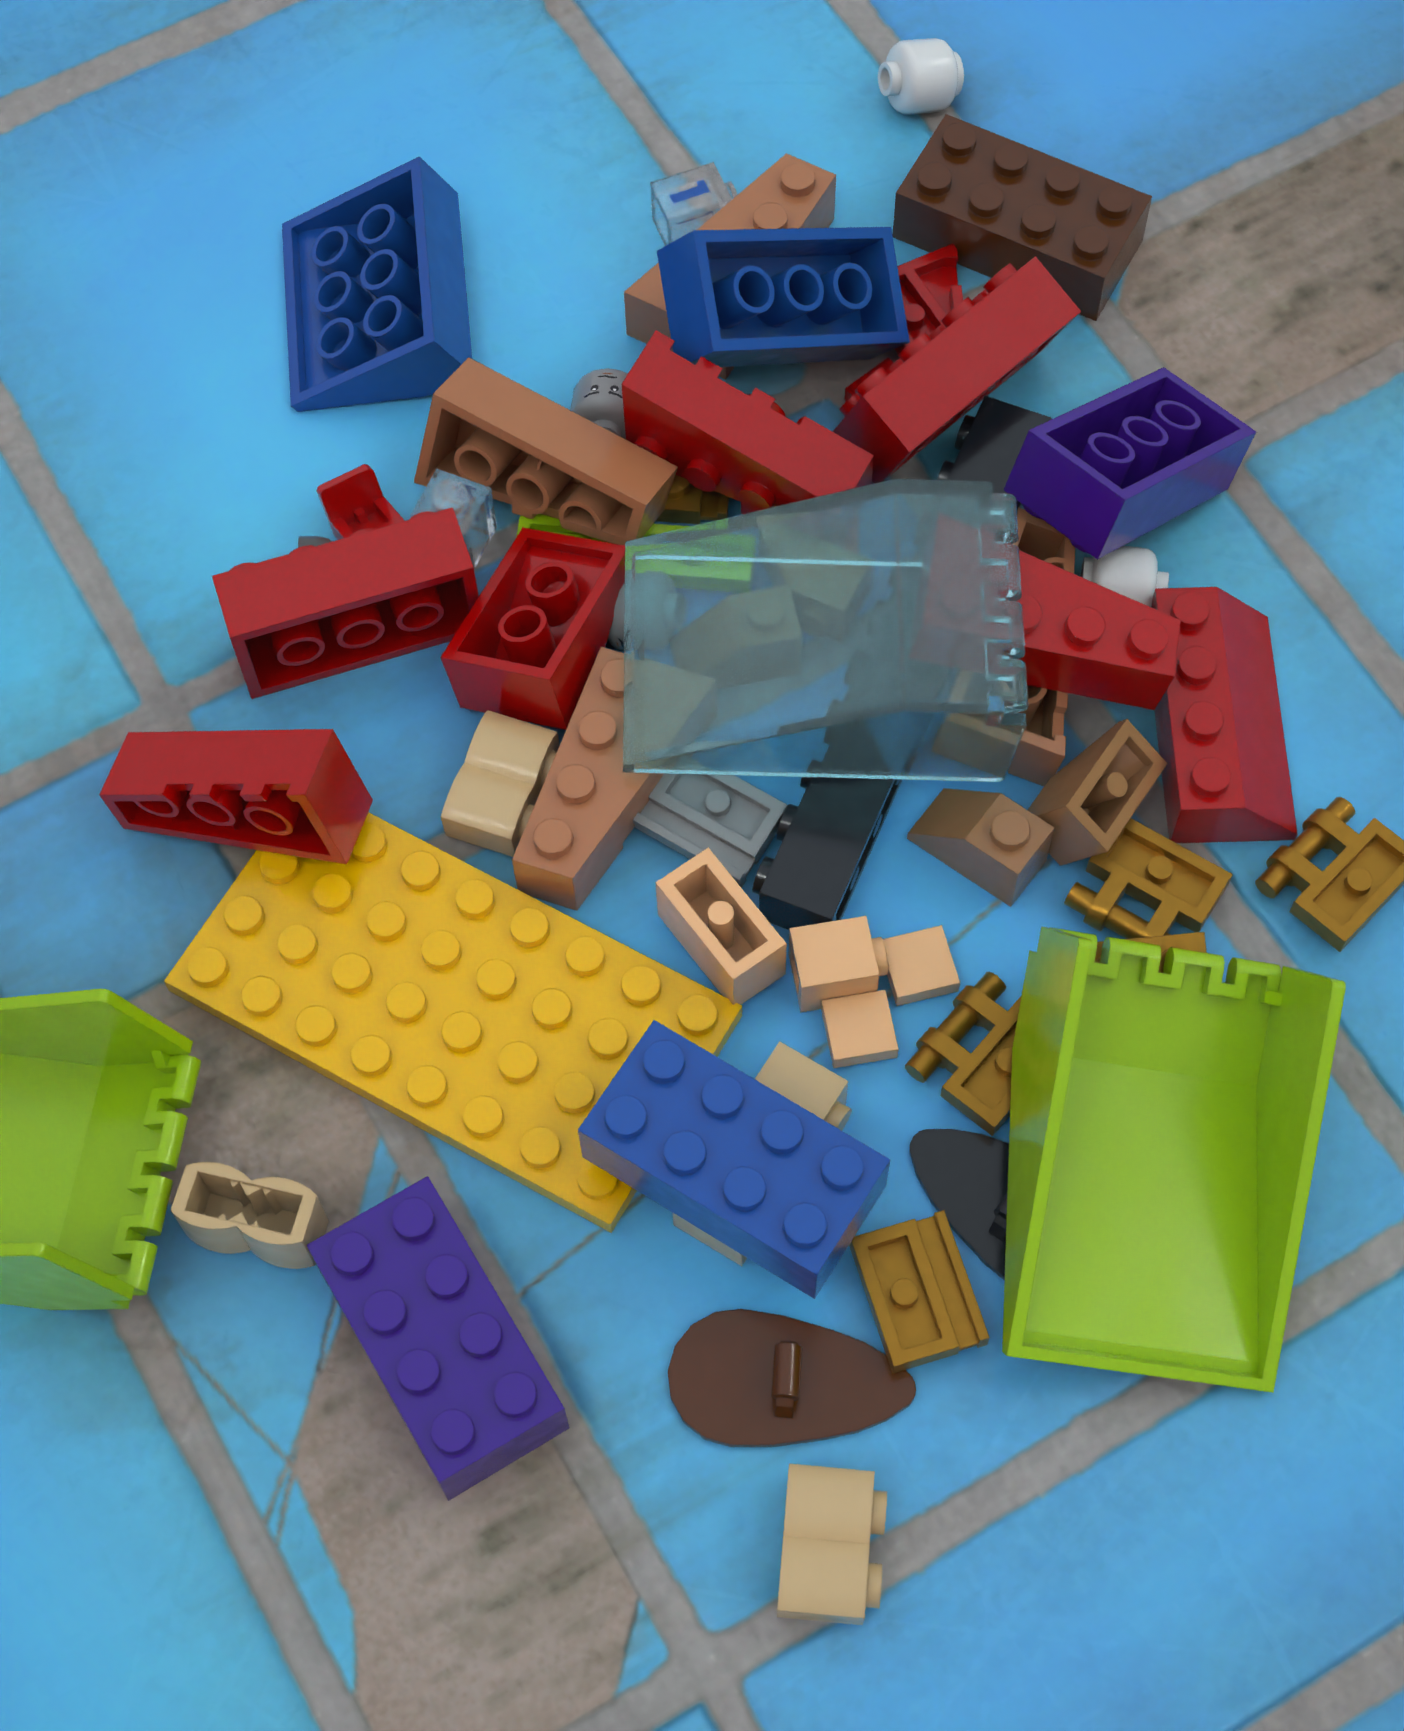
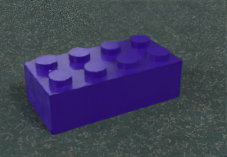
M1163 367L1030 429L1003 490L1019 501L1029 514L1043 519L1069 538L1075 548L1092 555L1098 560L1226 491L1256 431Z
M428 1176L306 1245L448 1501L570 1428L564 1406Z

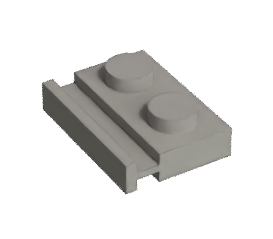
M682 746L649 795L648 803L641 813L636 814L633 822L636 829L689 859L709 847L742 888L746 882V876L753 865H757L777 834L782 816L788 805Z

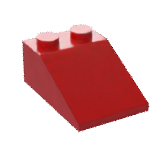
M522 527L440 657L460 708L484 713L489 710L518 720L566 730L601 647L606 646L613 622L615 604L619 591L624 584L632 558L630 546Z

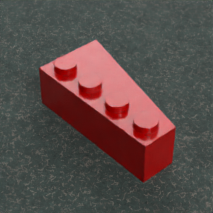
M655 330L621 384L626 440L677 466L676 475L687 479L690 484L702 491H716L740 501L744 507L754 513H768L841 542L871 491L874 455L806 416L800 418L795 423L786 417L784 411L775 403L776 399L756 387L751 394L743 393L718 378L723 368L702 356L696 365L670 351L675 342L673 339Z
M938 515L923 553L907 661L1155 710L1175 677L1181 620Z
M333 729L128 732L99 793V796L123 829L341 864L348 863L373 802L372 797Z

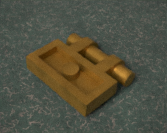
M1336 797L1326 809H1316L1303 822L1302 828L1304 831L1290 846L1281 845L1267 859L1266 865L1268 868L1255 881L1259 891L1269 898H1275L1286 885L1295 886L1302 893L1293 902L1289 912L1339 952L1346 947L1404 885V840L1376 818H1373L1359 834L1346 825L1355 815V809L1348 800L1342 797ZM1322 848L1331 849L1338 856L1323 871L1310 862Z
M1130 818L1108 852L1092 856L1088 861L1086 872L1105 882L1100 891L1096 893L1076 882L1068 893L1064 904L1085 915L1083 922L1098 931H1102L1106 927L1125 939L1171 935L1168 932L1175 922L1193 932H1200L1228 887L1233 874ZM1124 893L1156 910L1149 922L1118 905Z
M986 972L974 987L966 985L953 1000L955 1009L938 1028L929 1027L916 1042L918 1051L905 1064V1069L914 1079L924 1083L937 1067L946 1068L953 1075L942 1086L940 1096L993 1136L1010 1117L1012 1047L1021 996L1008 1011L995 1001L1005 991L1006 985L994 973ZM974 1025L985 1028L989 1033L972 1053L958 1044Z

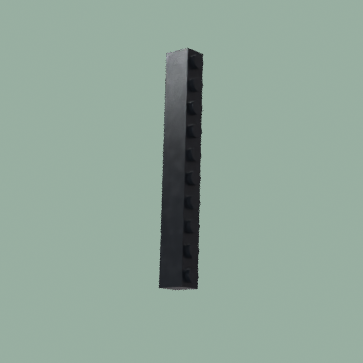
M984 396L975 417L970 415L964 417L955 442V449L960 450L954 463L945 460L935 484L934 494L938 495L939 498L934 509L928 507L922 509L916 523L913 541L918 542L914 553L912 557L903 554L896 566L891 583V588L896 590L890 605L881 602L875 612L869 631V637L875 639L868 654L859 651L853 660L846 684L852 687L846 703L836 701L829 713L824 728V736L829 738L822 755L812 752L807 761L800 787L806 789L799 806L789 804L782 816L777 831V839L781 840L782 844L775 859L766 856L757 871L752 892L759 894V910L770 923L789 930V928L842 919L950 672L949 669L907 661L923 553L937 516H942L1003 543L1018 508L1022 507L1019 501L1003 489L1028 431L1052 420L1051 417L988 396Z

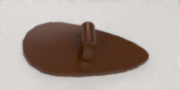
M746 1309L714 1312L692 1324L675 1345L668 1368L671 1401L684 1424L703 1439L729 1447H777L822 1441L859 1433L886 1422L909 1407L916 1393L915 1381L906 1370L892 1374L887 1356L863 1341L787 1316Z

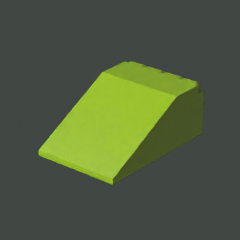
M1041 926L1037 952L1029 950L1012 1047L1002 1352L1010 1357L1274 1393L1346 984L1342 980L1283 966L1281 974V968L1278 964L1235 957L1229 962L1226 981L1222 982L1225 966L1222 955L1174 947L1168 949L1163 972H1160L1161 947L1159 945L1113 937L1105 938L1100 961L1098 962L1095 961L1097 951L1096 935Z
M90 989L0 998V1304L44 1310L128 1309L133 1296L147 1295L158 1246L146 1242L145 1237L160 1236L173 1181L167 1177L160 1176V1173L175 1171L177 1168L188 1117L182 1113L175 1112V1110L191 1107L201 1060L189 1055L193 1044L192 1040L110 990Z

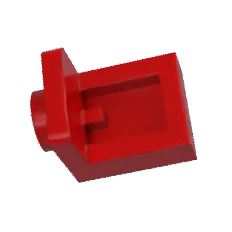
M363 464L317 487L318 497L337 540L349 537L361 529H378L405 521L383 496L375 472L368 464Z

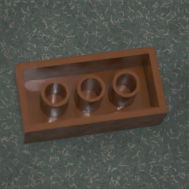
M945 114L896 192L892 236L927 252H933L953 243L958 251L957 264L990 278L1009 263L1018 271L1036 256L1081 310L1079 314L1097 321L1143 241L1152 196Z

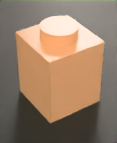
M867 916L789 928L788 955L800 1013L821 1009V1000L878 991L879 977L888 975V961L882 937L871 938Z

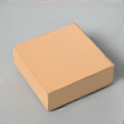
M942 925L883 939L888 961L887 977L896 1006L959 991L960 980Z
M886 990L821 1000V1012L833 1068L898 1057L899 1049Z

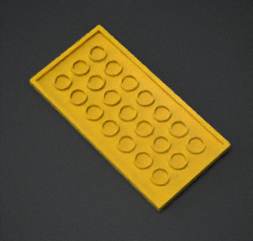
M369 812L347 864L256 850L164 980L168 990L610 1233L614 1230L637 1190L582 1157L578 1135L579 1127L653 1020L718 1057L742 1017V1005L738 1003L733 1005L728 998Z

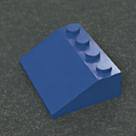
M420 156L282 223L291 407L297 412L427 397L433 394L468 357L472 359L458 193Z

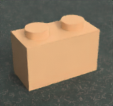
M709 847L655 882L658 916L720 994L728 998L733 1005L736 1003L742 1005L786 974L787 943Z

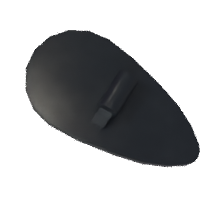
M925 1129L919 1131L910 1142L909 1154L916 1176L930 1202L938 1212L945 1211L952 1230L987 1267L1005 1281L1009 1143L983 1134L955 1129Z

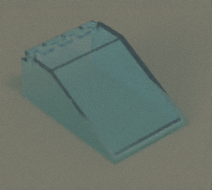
M892 479L626 541L624 572L623 772L1000 782L1005 780L1027 726L1026 713L1019 712H1023L1029 707L1026 663L1022 660H1017L1025 655L1023 606L1021 603L1016 602L1022 597L1019 548L1013 545L1019 539L1016 497L1008 493H993L992 482Z

